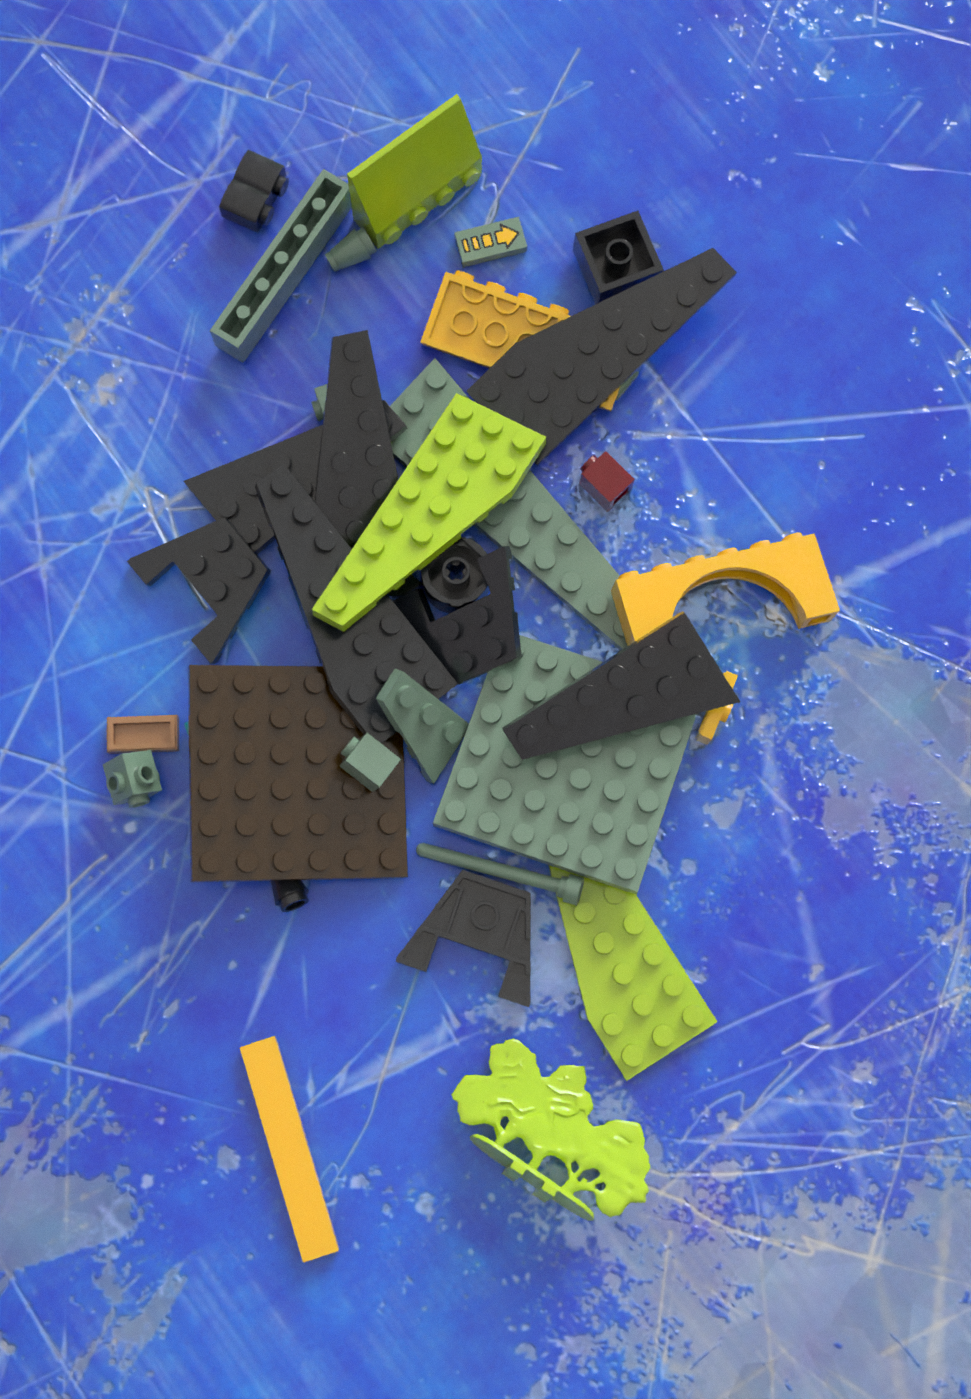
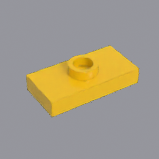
M726 671L723 675L733 689L738 675ZM733 704L706 711L695 737L697 738L696 741L708 745L714 736L719 721L724 723L727 721Z

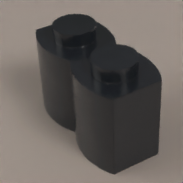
M247 150L220 202L221 216L257 233L263 225L267 226L274 214L272 204L277 196L282 197L288 187L289 179L286 178L285 166L251 150Z

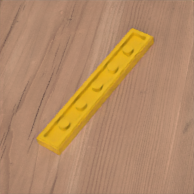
M276 1036L242 1046L240 1051L302 1261L304 1263L339 1251V1246Z

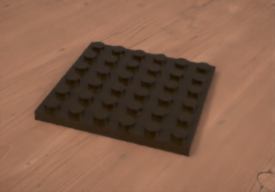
M189 665L191 883L408 877L404 752L401 734L396 732L382 743L401 760L380 788L372 792L339 766L345 759V756L341 754L342 750L353 737L359 740L363 733L331 694L323 666Z

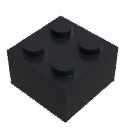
M638 210L575 233L573 252L595 304L664 271Z

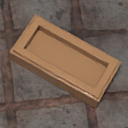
M178 715L107 717V753L109 754L151 750V752L179 751Z

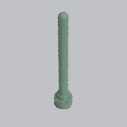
M420 843L416 848V852L420 857L556 892L557 897L563 898L565 903L577 906L581 897L584 877L570 874L569 877L562 876L559 879L426 843Z

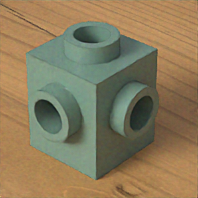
M151 750L122 753L103 764L106 785L111 794L113 805L128 803L129 808L143 806L150 803L149 797L162 791L160 776L156 770Z

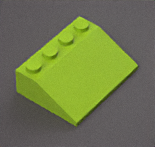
M457 94L347 173L353 220L360 229L364 227L377 249L384 244L394 243L401 236L403 230L412 224L418 225L427 217L429 211L437 205L443 206L453 198L455 192L463 186L469 187L479 179L482 173V156L462 100Z

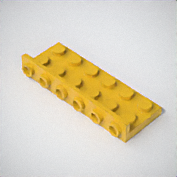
M456 270L455 274L449 272L444 274L420 343L490 368L515 343L571 316L568 315L569 310L562 306L550 304L548 308L536 304L538 299L533 296L519 293L516 297L505 293L506 288L497 283L487 281L485 286L474 282V276ZM620 387L598 408L612 412Z

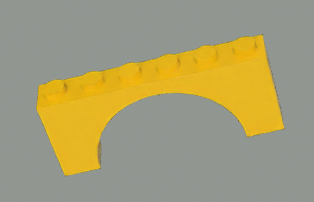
M793 533L784 537L780 542L770 544L769 540H763L752 544L749 547L750 549L737 551V548H729L719 552L717 556L707 559L703 555L687 559L681 565L672 566L671 563H664L652 568L651 572L639 574L638 571H630L620 575L616 579L611 593L627 646L672 618L677 603L689 591L704 583L720 579L744 580L770 591L790 611L798 629L830 622L840 609L815 533L802 536V533Z

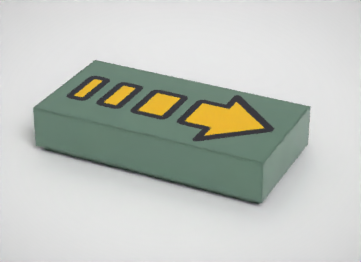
M519 217L454 232L463 267L527 252V243Z

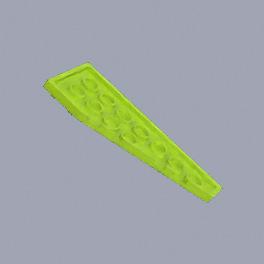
M456 393L312 608L313 616L343 632L373 609L377 605L376 602L392 589L394 591L405 583V579L417 569L419 571L458 541L463 532L476 522L480 523L488 517L489 512L497 505L508 501L514 495L546 445V437Z
M548 865L551 877L561 879L562 876L569 877L570 874L580 876ZM584 877L583 889L577 906L563 902V898L557 897L556 893L586 1018L626 1081L718 1022L636 894Z

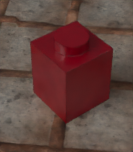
M607 451L598 458L593 455L580 469L582 473L579 484L607 512L632 490L635 481Z

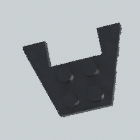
M221 518L136 555L127 561L148 586L153 585L176 564L215 611L217 617L191 639L211 664L219 661L224 646L229 638L232 639L238 628L237 624L246 609H249L271 572L226 518Z
M503 546L477 559L491 593L437 620L434 618L422 588L415 589L393 600L394 604L458 683L457 685L464 684L522 657L518 614L514 612L512 591L515 590L514 577H511L509 559H512V553L509 546Z
M462 870L407 945L398 954L395 962L427 972L438 937H442L509 960L498 997L529 1007L531 1002V893Z

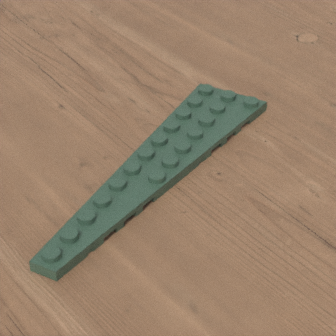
M435 358L390 405L408 428L391 442L394 458L406 468L455 394L458 393L469 399ZM529 470L514 495L504 504L500 503L489 512L488 517L480 523L476 522L473 526L499 548L509 546L514 561L618 650H623L627 647V643L611 593V589L620 575L531 470Z

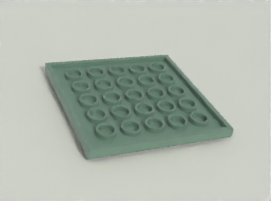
M520 635L522 657L487 673L435 815L433 826L637 895L697 714L522 760L502 730V727L603 662Z

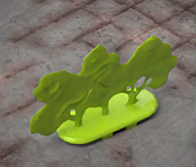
M508 1039L504 1043H497L490 1047L489 1067L492 1071L490 1076L465 1075L451 1094L453 1100L458 1102L457 1111L461 1122L467 1125L486 1123L494 1127L497 1138L495 1142L482 1135L473 1134L470 1136V1140L474 1145L505 1167L502 1172L504 1176L513 1182L518 1178H522L536 1189L532 1195L545 1203L552 1199L570 1212L588 1221L594 1220V1213L582 1201L573 1196L576 1191L594 1192L597 1206L603 1214L609 1217L621 1215L629 1203L646 1202V1195L649 1189L644 1178L651 1166L649 1155L644 1149L645 1138L642 1127L637 1122L619 1119L599 1126H593L589 1123L587 1116L593 1110V1102L590 1093L585 1091L584 1088L587 1082L584 1066L562 1065L550 1077H542L536 1062V1055L519 1040ZM507 1116L509 1122L504 1130L500 1125V1121L503 1117ZM519 1137L523 1139L528 1150L532 1152L533 1158L529 1164H526L504 1149V1145ZM556 1156L565 1163L569 1178L563 1186L560 1187L537 1171L544 1157ZM574 1161L579 1166L575 1173L571 1170L572 1162ZM595 1168L600 1172L598 1178L588 1183V1180L584 1177L581 1182L577 1179L583 1171ZM604 1182L606 1185L602 1191L595 1189V1186L599 1183Z

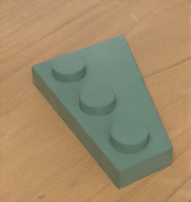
M395 668L376 697V700L395 731L399 732L408 746L406 749L411 757L417 760L425 780L434 784L463 739L469 723L406 673Z

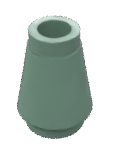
M363 227L358 231L353 229L325 256L336 272L371 259L370 255L377 250Z

